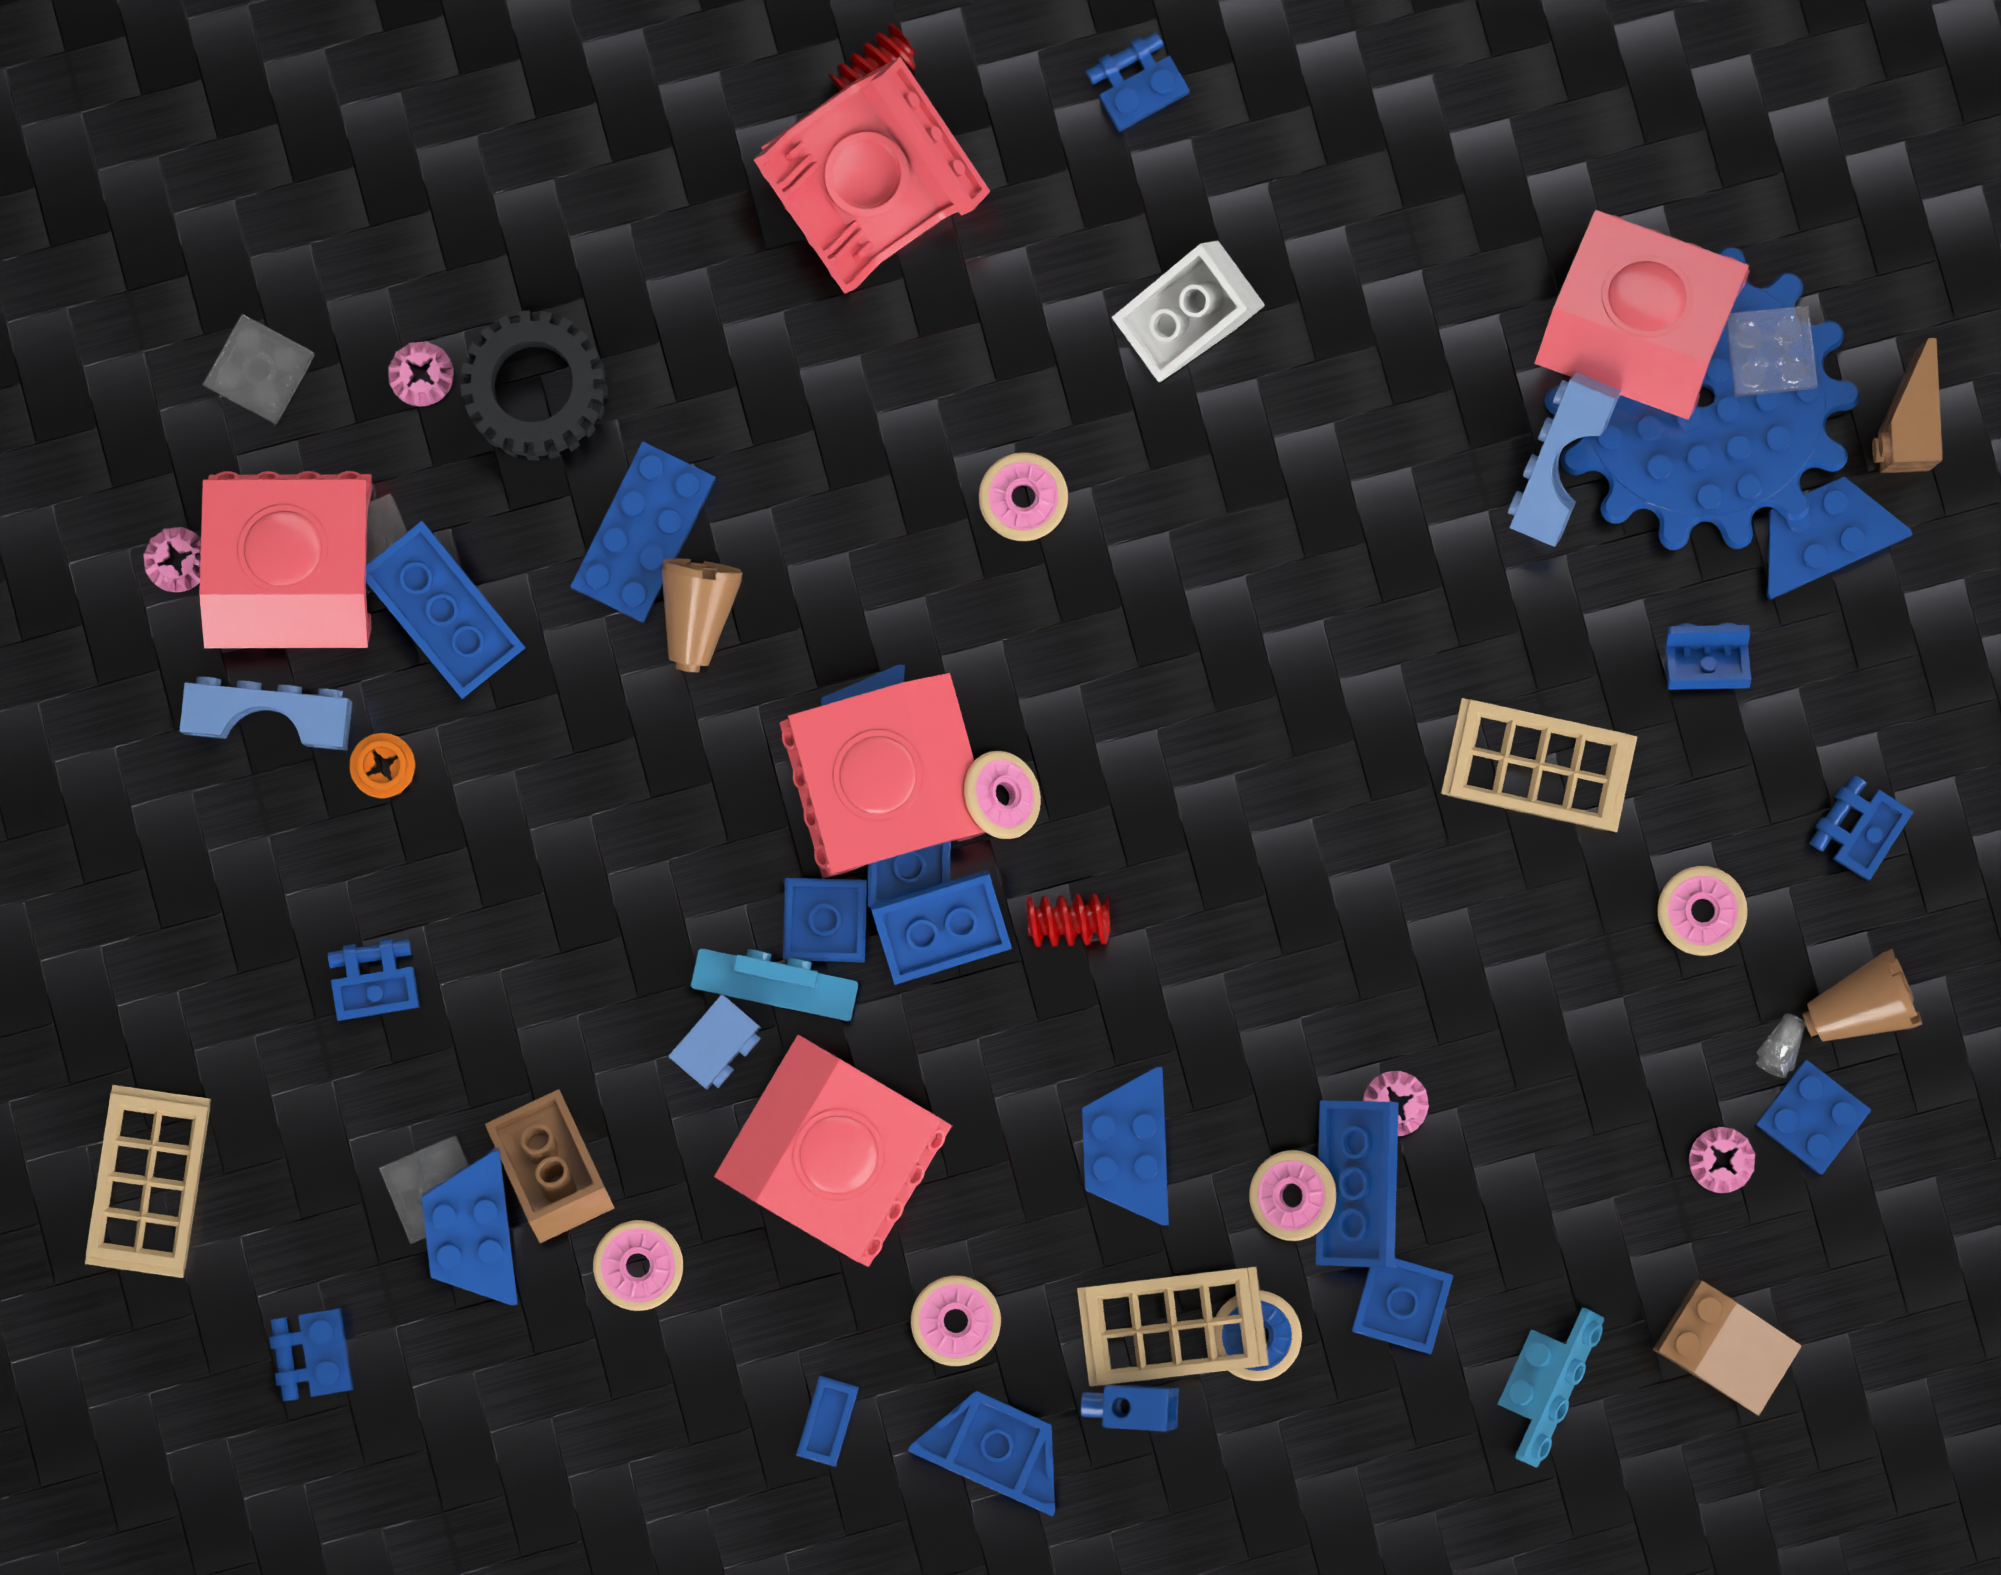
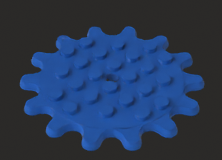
M1726 247L1717 253L1745 263L1743 253L1735 247ZM1793 273L1780 274L1770 285L1762 288L1754 287L1746 281L1745 286L1733 305L1701 386L1710 389L1714 393V402L1710 406L1700 407L1696 405L1694 412L1689 420L1620 395L1607 428L1601 436L1581 437L1575 444L1563 451L1560 457V464L1567 474L1578 476L1588 471H1597L1606 476L1609 481V492L1601 504V513L1606 521L1612 524H1619L1628 519L1636 510L1648 509L1659 518V540L1667 549L1678 550L1683 548L1688 542L1692 528L1696 524L1705 521L1711 522L1719 528L1725 544L1733 549H1742L1752 540L1751 519L1754 512L1759 508L1772 507L1785 519L1793 521L1800 520L1806 516L1810 506L1809 500L1799 485L1800 477L1804 471L1813 467L1835 472L1842 469L1847 463V450L1839 442L1832 440L1828 436L1825 423L1832 413L1848 411L1856 407L1860 399V392L1854 383L1845 380H1835L1826 374L1823 364L1824 359L1829 352L1841 345L1844 340V332L1842 327L1835 321L1827 320L1816 325H1806L1797 319L1794 307L1803 292L1802 281L1797 275ZM1559 385L1550 388L1544 400L1546 408L1554 415H1556L1559 405L1553 403Z

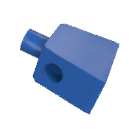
M1105 1385L1104 1393L1083 1392L1081 1415L1082 1417L1103 1418L1102 1425L1105 1428L1153 1431L1177 1429L1179 1387ZM1122 1400L1129 1401L1131 1407L1129 1414H1124L1121 1411L1120 1404Z

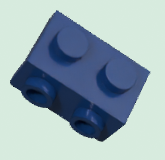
M1685 623L1669 627L1664 646L1668 690L1750 688L1751 670L1748 651L1750 627L1734 623H1722L1718 626H1696Z

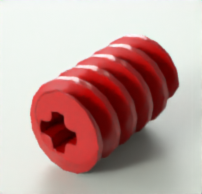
M890 23L887 26L890 38L880 32L875 35L878 48L869 43H865L862 46L865 58L856 53L849 56L853 68L843 63L837 66L840 79L828 73L829 78L839 91L857 79L899 57L910 69L914 70L916 68L913 55L916 52L907 38L894 24Z
M1092 893L1087 905H1084L1080 894H1075L1071 906H1068L1064 895H1058L1055 907L1051 906L1047 895L1041 897L1038 907H1035L1031 896H1027L1028 936H1032L1036 947L1042 946L1045 935H1048L1053 947L1058 946L1061 935H1065L1069 946H1074L1077 934H1081L1085 945H1090L1094 933L1098 934L1101 944H1107L1110 935L1109 893L1106 895L1104 904L1100 903L1096 893Z

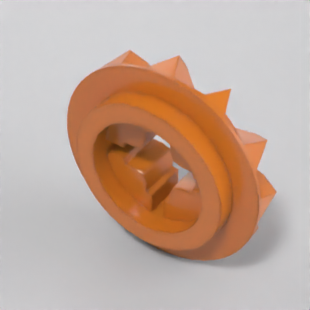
M377 733L364 738L355 747L350 758V773L356 786L367 795L382 799L401 794L412 782L416 767L411 748L401 738L388 733ZM375 750L385 760L398 756V759L394 760V763L389 767L393 780L390 781L381 772L371 774L370 776L367 775L377 765L376 757L373 753Z

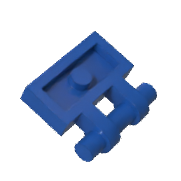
M1157 32L1144 39L1140 36L1130 41V47L1112 57L1110 54L1098 59L1099 64L1086 70V74L1093 85L1105 78L1110 83L1112 88L1099 94V98L1118 132L1179 100L1190 92L1170 56L1155 63L1151 56L1152 52L1164 46ZM1138 60L1143 71L1124 81L1119 70Z
M1853 775L1846 787L1841 786L1834 796L1837 801L1826 818L1821 817L1816 824L1815 829L1817 832L1809 844L1822 852L1831 839L1841 844L1833 859L1866 881H1869L1913 814V811L1881 790L1875 792L1870 802L1866 801L1859 795L1867 783L1858 776ZM1850 809H1853L1860 813L1861 816L1849 833L1839 826Z
M393 938L380 939V944L363 947L350 944L344 945L343 950L328 952L330 968L345 966L347 978L331 980L337 1021L420 1008L414 967L397 969L396 957L412 955L409 939L393 941ZM382 960L383 972L361 975L360 963Z
M341 1308L298 1315L301 1332L289 1333L287 1317L270 1320L273 1336L269 1337L270 1348L275 1349L279 1372L275 1373L276 1386L281 1385L283 1401L299 1399L297 1382L309 1381L311 1397L353 1390ZM303 1344L306 1368L295 1370L291 1346Z

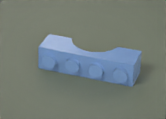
M1577 372L1569 382L1561 381L1553 403L1559 405L1554 419L1546 418L1538 440L1544 442L1539 456L1531 455L1523 477L1529 479L1524 493L1517 491L1510 505L1508 513L1514 516L1510 525L1511 529L1551 546H1556L1563 535L1576 503L1563 487L1559 477L1558 462L1564 446L1575 439L1586 436H1601L1612 416L1621 394L1620 390Z
M197 677L196 684L185 683L180 732L185 735L226 739L233 726L244 716L256 711L271 710L286 715L293 722L298 730L301 743L305 746L337 750L348 749L352 701L348 698H342L343 691L318 689V696L302 694V687L292 685H278L277 692L261 690L262 683L251 681H237V688L221 686V679L210 677Z

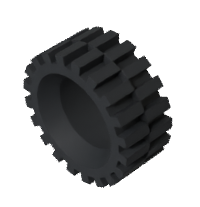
M530 310L520 311L518 318L510 320L509 316L506 315L497 319L500 325L492 330L487 326L480 332L482 339L478 344L472 342L467 351L470 355L468 363L463 362L461 374L464 377V383L460 384L461 395L465 400V408L469 417L489 443L496 448L500 447L506 454L517 458L518 455H523L528 460L539 461V456L548 455L550 459L560 457V451L567 448L572 452L580 446L578 441L586 435L589 438L596 430L594 423L597 418L602 419L605 411L603 402L604 398L607 399L608 387L605 382V377L607 376L595 347L590 342L588 336L582 330H577L571 321L563 317L561 320L556 319L549 312L541 311L540 316L532 315ZM530 347L546 348L559 354L569 364L573 378L572 391L564 407L552 417L537 422H526L511 417L500 408L495 396V380L501 365L515 352Z

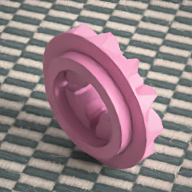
M427 341L409 342L407 346L395 352L394 358L388 367L389 383L394 393L402 401L414 406H429L440 401L450 390L454 377L453 366L448 355L442 348ZM432 360L427 373L434 384L431 385L428 381L425 382L420 379L416 383L413 382L409 387L414 374L410 370L411 368L408 363L410 362L413 365L416 364L422 367L425 363L428 364Z
M182 527L163 529L162 532L150 539L143 555L145 572L155 585L169 592H184L200 583L201 538L196 533ZM170 544L180 554L192 552L191 555H188L186 559L181 561L183 575H180L179 571L172 565L160 566V564L165 563V560L170 558Z
M1390 1071L1377 1076L1366 1088L1363 1101L1389 1102L1387 1087H1390L1397 1097H1406L1411 1094L1412 1098L1407 1100L1408 1103L1402 1106L1405 1120H1402L1401 1116L1398 1115V1136L1412 1133L1424 1122L1427 1115L1429 1103L1426 1089L1415 1076L1405 1072Z
M1718 1127L1707 1130L1695 1140L1690 1150L1689 1165L1696 1181L1710 1191L1728 1193L1737 1190L1746 1184L1754 1172L1755 1152L1748 1138L1735 1129ZM1711 1146L1722 1153L1728 1150L1731 1151L1734 1148L1736 1149L1729 1160L1732 1165L1731 1168L1735 1171L1734 1174L1730 1170L1727 1171L1724 1167L1717 1170L1714 1169L1711 1173L1709 1172L1713 1167L1712 1164L1716 1161V1157L1713 1154L1714 1151L1710 1148Z

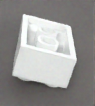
M1212 241L1199 244L1116 313L1112 319L1157 381L1162 382L1236 330L1263 308L1265 304L1220 242Z

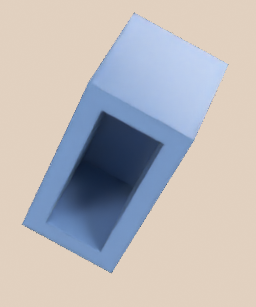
M722 994L668 1057L705 1089H708L712 1084L719 1088L734 1071L729 1064L739 1052L746 1057L760 1041L761 1038L756 1033L761 1027Z

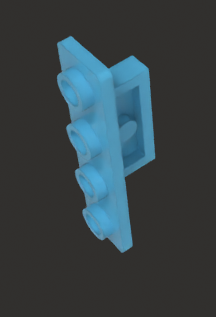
M700 949L698 951L691 983L693 989L844 1021H850L852 1018L858 990L857 981L820 974L818 971L811 970L812 962L788 958L786 965L770 962L772 954L748 949L746 956H735L707 949Z
M1582 1308L1566 1344L1531 1329L1498 1402V1405L1531 1419L1517 1451L1516 1459L1538 1467L1540 1461L1548 1455L1552 1445L1551 1437L1553 1432L1568 1411V1399L1571 1392L1584 1376L1586 1369L1585 1361L1591 1348L1601 1338L1604 1317L1591 1310Z

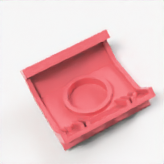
M901 57L848 85L761 147L763 151L754 159L763 177L772 186L787 212L791 214L806 236L808 243L815 249L828 268L830 275L836 280L845 294L856 289L886 258L944 218L956 212H959L962 216L974 210L990 192Z
M1595 210L1553 307L1534 364L1570 377L1576 372L1620 390V395L1689 420L1696 408L1707 369L1733 305L1747 281L1750 272L1748 270L1749 265L1734 258L1703 249L1693 243L1667 236L1657 230L1628 222L1618 216Z
M225 471L216 475H209L208 480H203L199 595L204 648H368L372 625L371 613H367L366 554L367 515L372 494V474H359L355 471H345L339 474H319L313 471H305L297 475H279L276 472L265 471L257 475H238L235 472Z
M950 673L878 689L789 715V719L780 722L782 741L788 751L793 770V781L799 791L804 809V821L810 831L815 849V861L820 868L823 879L838 876L867 864L954 840L959 842L986 833L971 817L964 798L965 777L968 769L974 762Z
M797 1035L714 1177L846 1256L869 1267L874 1257L880 1252L883 1242L894 1223L902 1215L904 1206L914 1189L922 1181L928 1165L937 1150L943 1145L952 1125Z

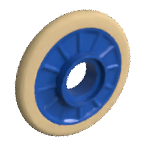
M1261 1290L1263 1321L1269 1333L1266 1343L1269 1365L1228 1370L1235 1376L1250 1381L1272 1379L1285 1372L1295 1361L1302 1342L1301 1325L1294 1309L1278 1295ZM1237 1296L1229 1299L1221 1307L1216 1317L1239 1315ZM1240 1323L1214 1326L1218 1357L1244 1354Z

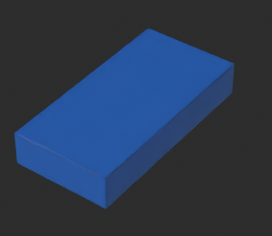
M819 1376L797 1450V1456L836 1467L859 1390L858 1386Z

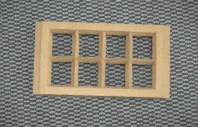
M1462 698L1441 794L1605 831L1617 832L1637 736ZM1481 717L1507 723L1501 752L1475 747ZM1516 725L1541 730L1535 760L1510 755ZM1551 733L1576 738L1570 768L1545 763ZM1586 740L1611 746L1605 776L1580 770ZM1473 755L1499 760L1492 790L1467 785ZM1508 763L1534 768L1527 798L1502 793ZM1543 770L1568 776L1562 806L1537 800ZM1578 778L1603 783L1597 813L1571 808Z
M118 1085L112 1086L85 1264L184 1278L211 1099ZM124 1110L154 1114L150 1140L120 1136ZM162 1115L193 1120L189 1146L158 1142ZM118 1145L149 1150L145 1176L114 1172ZM157 1151L187 1155L183 1181L153 1177ZM113 1181L143 1185L139 1211L109 1207ZM151 1187L182 1191L178 1217L147 1213ZM107 1217L138 1221L134 1247L103 1243ZM146 1222L176 1226L172 1253L142 1248Z
M1257 1266L1077 1288L1089 1387L1269 1365ZM1235 1284L1239 1315L1213 1318L1209 1287ZM1199 1288L1203 1319L1177 1322L1173 1291ZM1164 1292L1168 1323L1142 1326L1138 1295ZM1128 1297L1132 1327L1106 1330L1103 1300ZM1240 1323L1244 1354L1218 1357L1214 1326ZM1204 1327L1208 1358L1182 1361L1178 1330ZM1169 1331L1172 1362L1146 1365L1143 1334ZM1133 1336L1137 1366L1111 1369L1107 1339Z

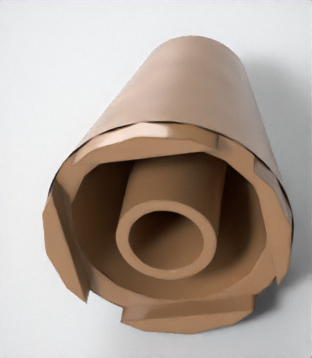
M665 558L662 566L668 658L676 662V669L700 672V666H708L741 585L743 572L738 568L704 561L701 564L690 563L691 559Z
M1893 949L1882 952L1808 1002L1809 1012L1803 1014L1811 1037L1819 1034L1822 1042L1911 1029L1923 1024L1919 1011L1916 1012L1913 1006L1914 997L1898 959H1895Z

